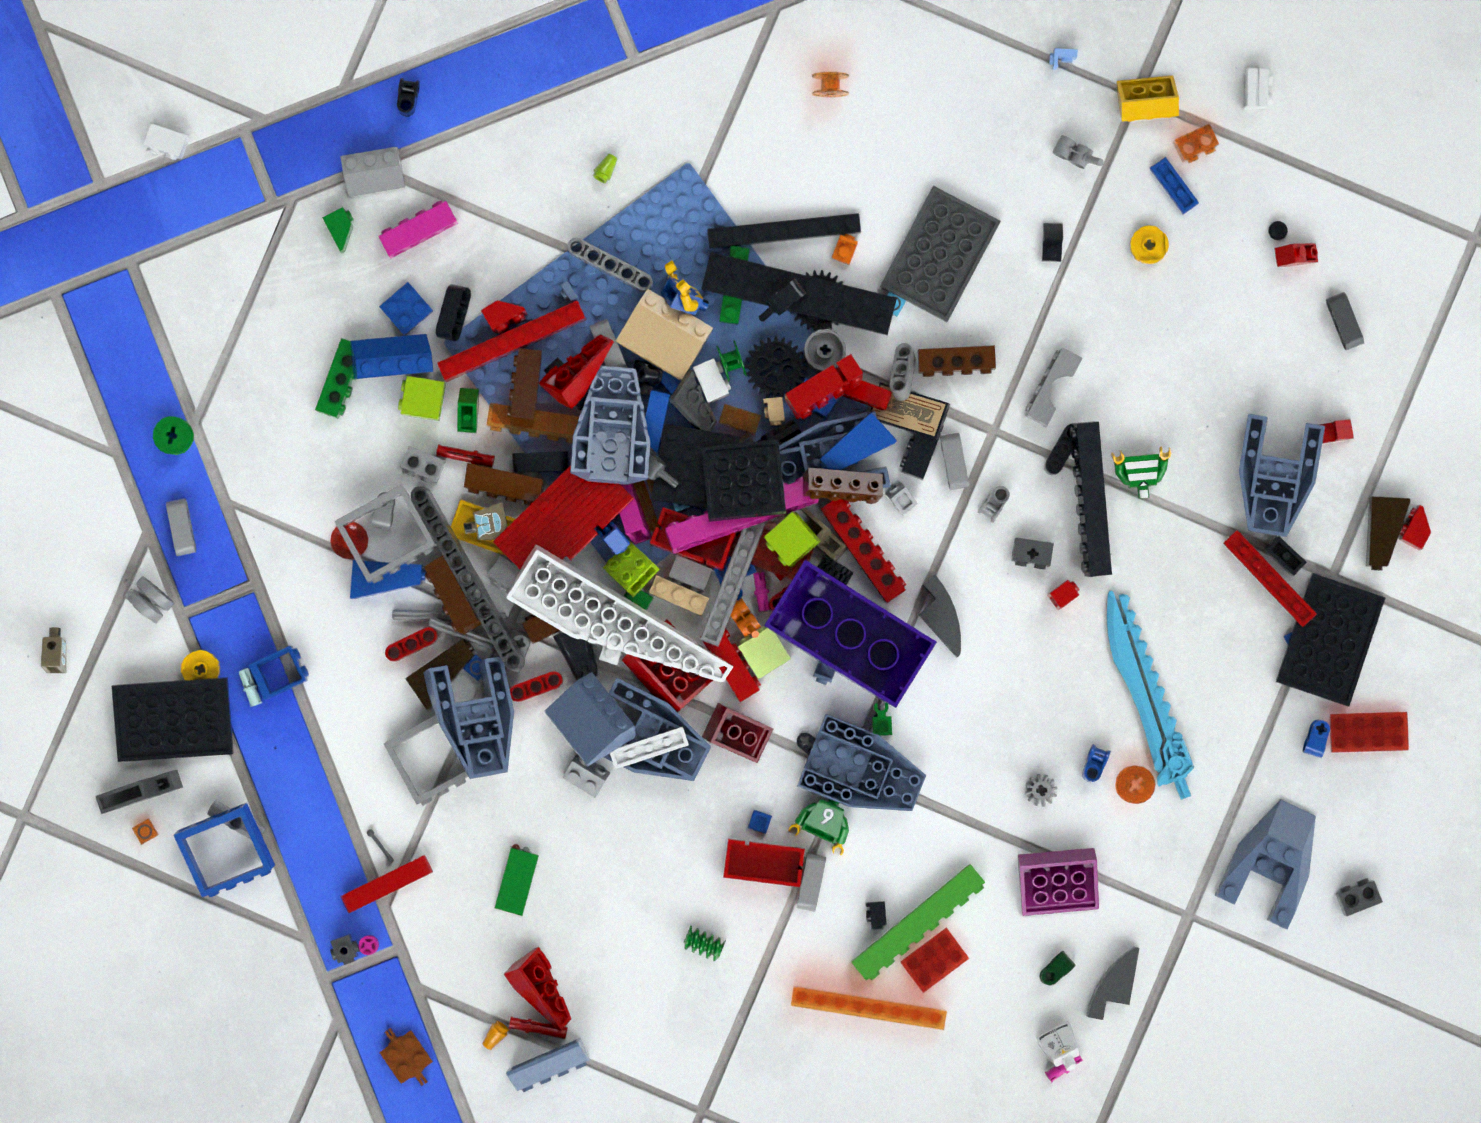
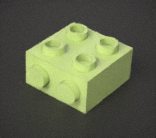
M765 626L757 630L759 632L757 638L747 636L739 641L741 645L738 646L758 679L791 660L777 635Z

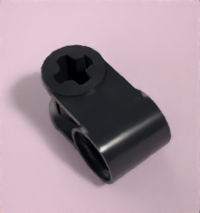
M400 78L397 108L402 116L409 117L415 112L420 89V81L418 80L412 82ZM408 102L411 104L410 109H401L403 103Z
M635 360L633 368L636 369L638 381L647 382L655 386L659 385L663 376L662 370L649 363Z

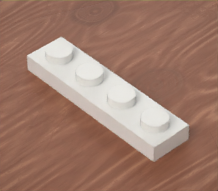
M683 727L620 747L611 752L610 755L614 768L618 769L688 746L689 744Z

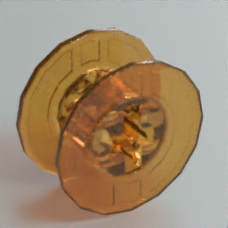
M842 72L812 74V78L821 80V90L812 92L813 96L843 97L849 95L848 91L840 90V80L849 78V74Z
M1136 765L1126 767L1120 771L1115 783L1116 791L1120 798L1133 804L1144 803L1150 799L1156 785L1151 772L1142 766ZM1141 778L1142 780L1138 783L1139 789L1134 788L1130 792L1129 789L1133 786L1132 780L1137 781Z

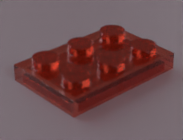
M946 927L901 960L900 963L924 993L970 958Z

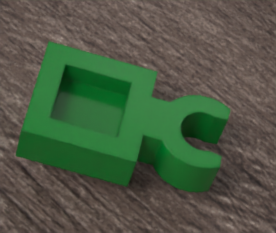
M875 703L874 710L878 717H872L873 733L879 736L892 735V717L886 716L889 708L888 704L885 703V709L880 711L877 707L878 704Z

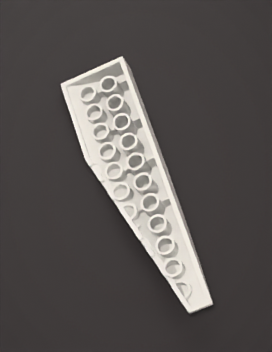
M537 544L524 562L506 596L508 600L576 639H583L589 643L606 646V648L613 650L616 649L632 656L652 662H659L663 665L679 668L682 671L692 672L722 683L733 668L732 665L674 627ZM719 667H727L724 674H722Z

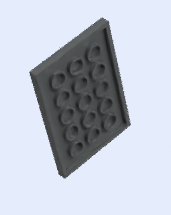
M933 185L880 288L948 322L1001 221Z

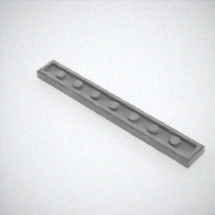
M767 521L742 530L700 640L719 647Z

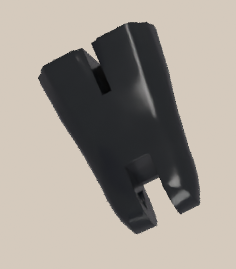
M564 632L553 636L576 680L583 677V672L580 668L585 666L588 667L589 673L592 672L595 677L598 676L592 643L583 639L573 638Z

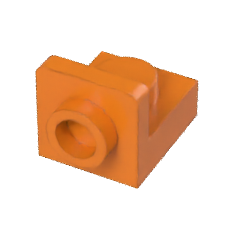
M849 234L840 235L832 259L850 265L858 241H855V237Z

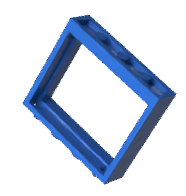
M247 802L179 829L173 835L202 897L207 895L213 897L219 894V891L222 889H226V891L231 890L237 886V883L242 881L244 884L254 880V877L257 875L261 877L271 873L272 868L275 866ZM241 816L263 865L208 887L186 838Z

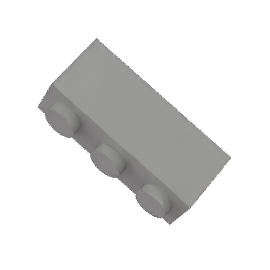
M398 147L340 156L349 197L405 188Z

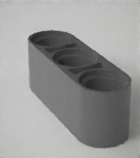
M1342 292L1327 298L1326 304L1344 349L1349 350L1364 344L1363 335L1346 293Z

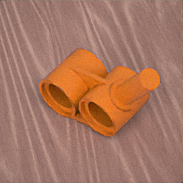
M739 599L734 605L731 618L744 637L751 634L753 638H757L759 636L757 629L761 626L743 599Z

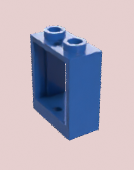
M288 646L249 664V668L264 700L275 697L308 681L307 676H309L305 665L301 666L299 661L301 655L297 648L294 649L293 646ZM289 653L300 679L271 692L260 666Z

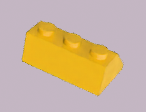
M1173 75L1117 81L1119 112L1122 122L1179 116V95Z

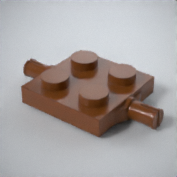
M391 1028L384 1033L391 1042L379 1053L398 1081L402 1084L406 1080L415 1077L421 1086L424 1083L426 1084L428 1081L421 1072L433 1061L414 1033L410 1030L405 1035L397 1037Z

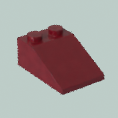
M717 703L702 738L714 745L758 763L774 729L734 709Z

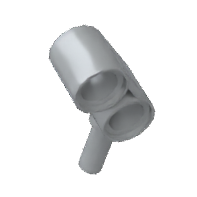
M1061 135L1053 150V154L1082 169H1085L1089 163L1098 166L1103 165V159L1092 156L1093 151L1090 148L1081 144L1076 146L1074 140L1064 135Z

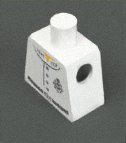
M1069 1021L1036 1036L1039 1046L1056 1067L1064 1064L1067 1071L1077 1067L1074 1058L1079 1056L1080 1053Z

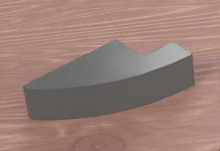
M934 575L923 586L934 597L935 601L924 609L919 616L957 658L961 654V632L958 616L950 595L938 577Z
M173 770L139 780L95 797L101 814L181 789L183 785L178 770Z
M1134 946L1126 951L1102 976L1090 1000L1087 1017L1103 1020L1107 1001L1130 1005L1139 947Z

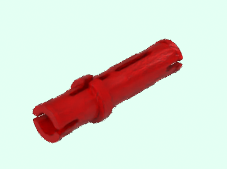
M438 444L436 456L492 468L495 460L494 455L478 453L477 450L472 452Z
M512 1016L509 1023V1029L525 1031L526 1034L530 1032L566 1039L568 1027H564L561 1031H558L552 1024L532 1021L530 1018L526 1020Z

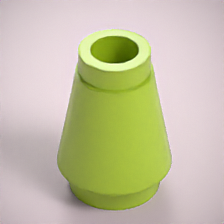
M608 154L594 169L593 177L602 183H606L607 180L609 181L618 159L612 154Z

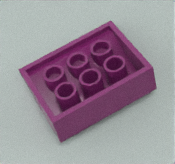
M1094 848L1018 854L1022 916L1099 909L1098 869Z

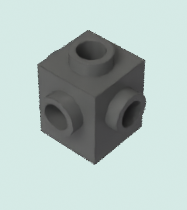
M351 934L330 941L333 949H330L333 960H337L338 963L343 962L344 965L355 961L354 957L358 956L357 952L360 950L357 941H353ZM343 947L347 949V954L343 952Z

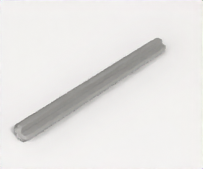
M393 610L392 612L393 620L430 621L431 617L445 622H452L450 616H447L444 611ZM483 612L484 616H488L489 613H490V612ZM500 613L502 619L506 623L507 614Z

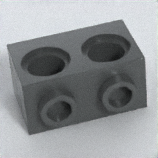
M1366 878L1358 881V885L1351 888L1348 885L1339 889L1340 892L1336 894L1344 916L1352 915L1383 902L1374 880L1369 881ZM1367 887L1372 891V895L1369 898L1363 896V890ZM1349 894L1354 897V902L1351 905L1345 903V897Z

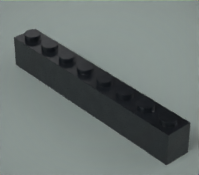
M1099 421L1071 423L1072 428L1069 430L1070 438L1073 439L1071 455L1075 461L1073 475L1076 478L1077 484L1074 491L1076 497H1078L1076 512L1080 518L1078 533L1081 535L1082 541L1079 548L1080 553L1083 554L1081 570L1084 576L1087 577L1112 575Z

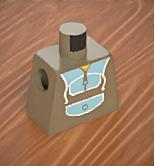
M499 503L474 512L475 521L464 523L465 534L477 532L478 540H495L508 527L504 504Z
M51 627L49 628V637H43L41 667L46 673H66L67 644L61 637V628Z

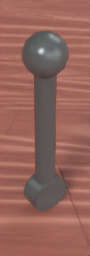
M369 829L367 835L372 837L387 859L392 863L394 861L392 856L376 838L374 831Z

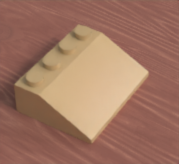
M647 289L616 339V342L681 381L709 339L713 327L691 314L670 308L664 298Z

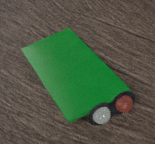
M518 844L510 846L512 848L509 853L495 909L522 916L539 855L531 853L528 847L520 849Z

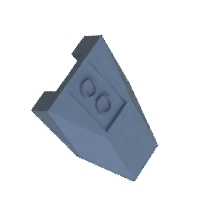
M826 714L796 787L851 808L913 811L926 774L881 736Z

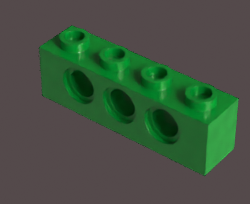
M343 338L339 342L315 408L317 412L339 419L340 415H344L346 410L345 400L350 398L353 390L351 384L353 380H356L353 374V364L350 366H344L343 360L346 357H352L350 341ZM341 374L346 375L347 378L344 384L337 383V377ZM339 393L340 399L337 402H331V394Z

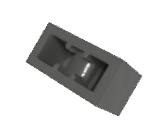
M1014 538L1011 561L1015 562L1016 566L1027 567V564H1034V568L1045 570L1046 566H1051L1054 543ZM1034 549V553H1037V556L1030 559V555H1027V552Z

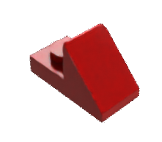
M1351 419L1319 424L1325 426L1322 444L1354 438Z

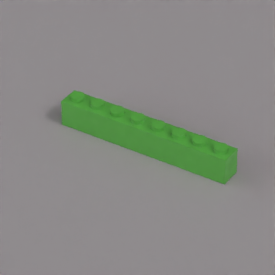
M969 864L852 960L851 963L865 980L870 978L872 981L880 974L879 970L883 966L888 968L895 962L894 957L898 954L904 955L910 949L908 946L911 943L915 942L917 944L925 937L923 933L928 929L933 931L938 927L940 919L950 917L957 905L962 907L967 903L969 895L973 892L975 895L984 888L983 884L985 881L973 866Z

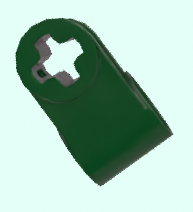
M1061 951L1041 970L1039 978L1043 984L1054 985L1063 976L1067 975L1076 964L1064 951ZM1046 972L1053 973V975L1051 976L1052 981L1045 980V978L1047 977L1045 975Z

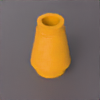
M500 1021L492 1023L482 1043L483 1046L492 1050L508 1035V1027Z

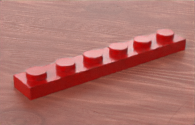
M1238 530L1223 543L1302 627L1317 615Z

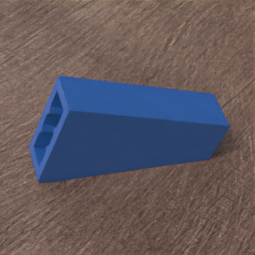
M651 390L645 419L650 438V447L658 456L663 428L670 405L669 398L671 396L670 394Z
M870 412L820 457L822 462L819 465L823 469L841 470L895 444L897 440L875 415Z
M353 560L350 599H359L422 585V581L426 580V570L423 569V565L403 564L399 566L401 568L394 574L388 572L383 575V580L374 584L373 582H367L356 560ZM364 561L370 574L390 563Z

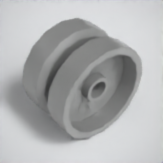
M821 329L812 333L804 346V359H806L807 365L818 373L832 365L835 369L838 368L836 363L846 356V345L843 338L837 332L829 329ZM823 349L828 350L827 355H823Z
M142 576L136 585L143 594L135 589H130L125 598L138 612L157 624L163 617V614L156 606L169 611L175 603L155 584Z

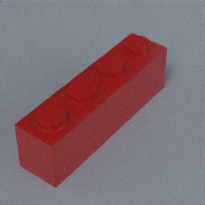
M725 629L719 647L704 641L702 642L709 651L733 666L726 680L741 703L760 691L758 687L761 684L756 676L752 677L748 672L751 669L745 659H740L738 654L741 652L735 643H730L728 639L730 634ZM719 667L722 674L725 673L727 667Z

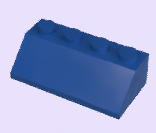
M427 334L350 341L354 379L433 372L432 352Z

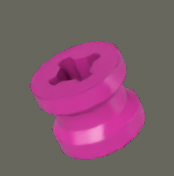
M371 935L363 937L358 944L359 950L364 955H372L379 948L377 938Z

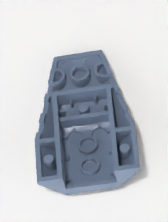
M600 366L591 383L573 434L570 473L591 482L627 485L648 480L650 438L636 369Z

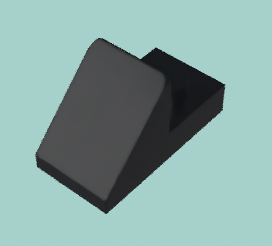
M1043 223L1042 262H1061L1063 224Z

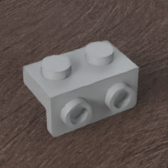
M577 754L563 778L595 798L610 772L605 767L596 763L587 767Z

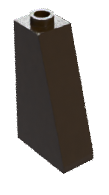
M1369 497L1366 566L1371 567V570L1383 571V567H1388L1410 505V498Z
M460 640L405 678L426 710L429 711L433 706L427 692L423 672L429 668L447 665L452 684L474 657L472 651L475 649L469 641Z

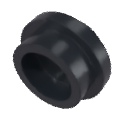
M1275 221L1269 226L1268 233L1272 239L1282 240L1286 237L1288 228L1285 223Z

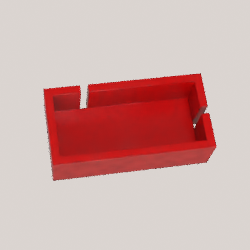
M852 354L836 363L838 368L835 369L832 365L785 394V401L796 419L800 417L802 419L807 418L815 408L821 409L825 407L833 397L838 399L845 394L844 391L846 389H854L861 384L863 372Z
M663 507L657 522L658 526L662 528L660 530V528L655 527L650 541L651 546L673 553L665 533V528L672 522H684L690 516ZM734 532L675 554L704 564L706 561L707 566L724 571L737 535Z
M728 839L723 878L800 887L802 869H798V867L803 866L805 848L749 841V845H745L743 840Z

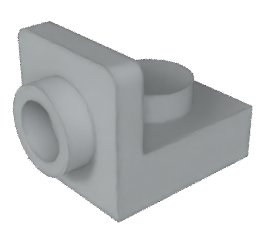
M900 482L891 485L885 493L902 515L918 504L908 489Z

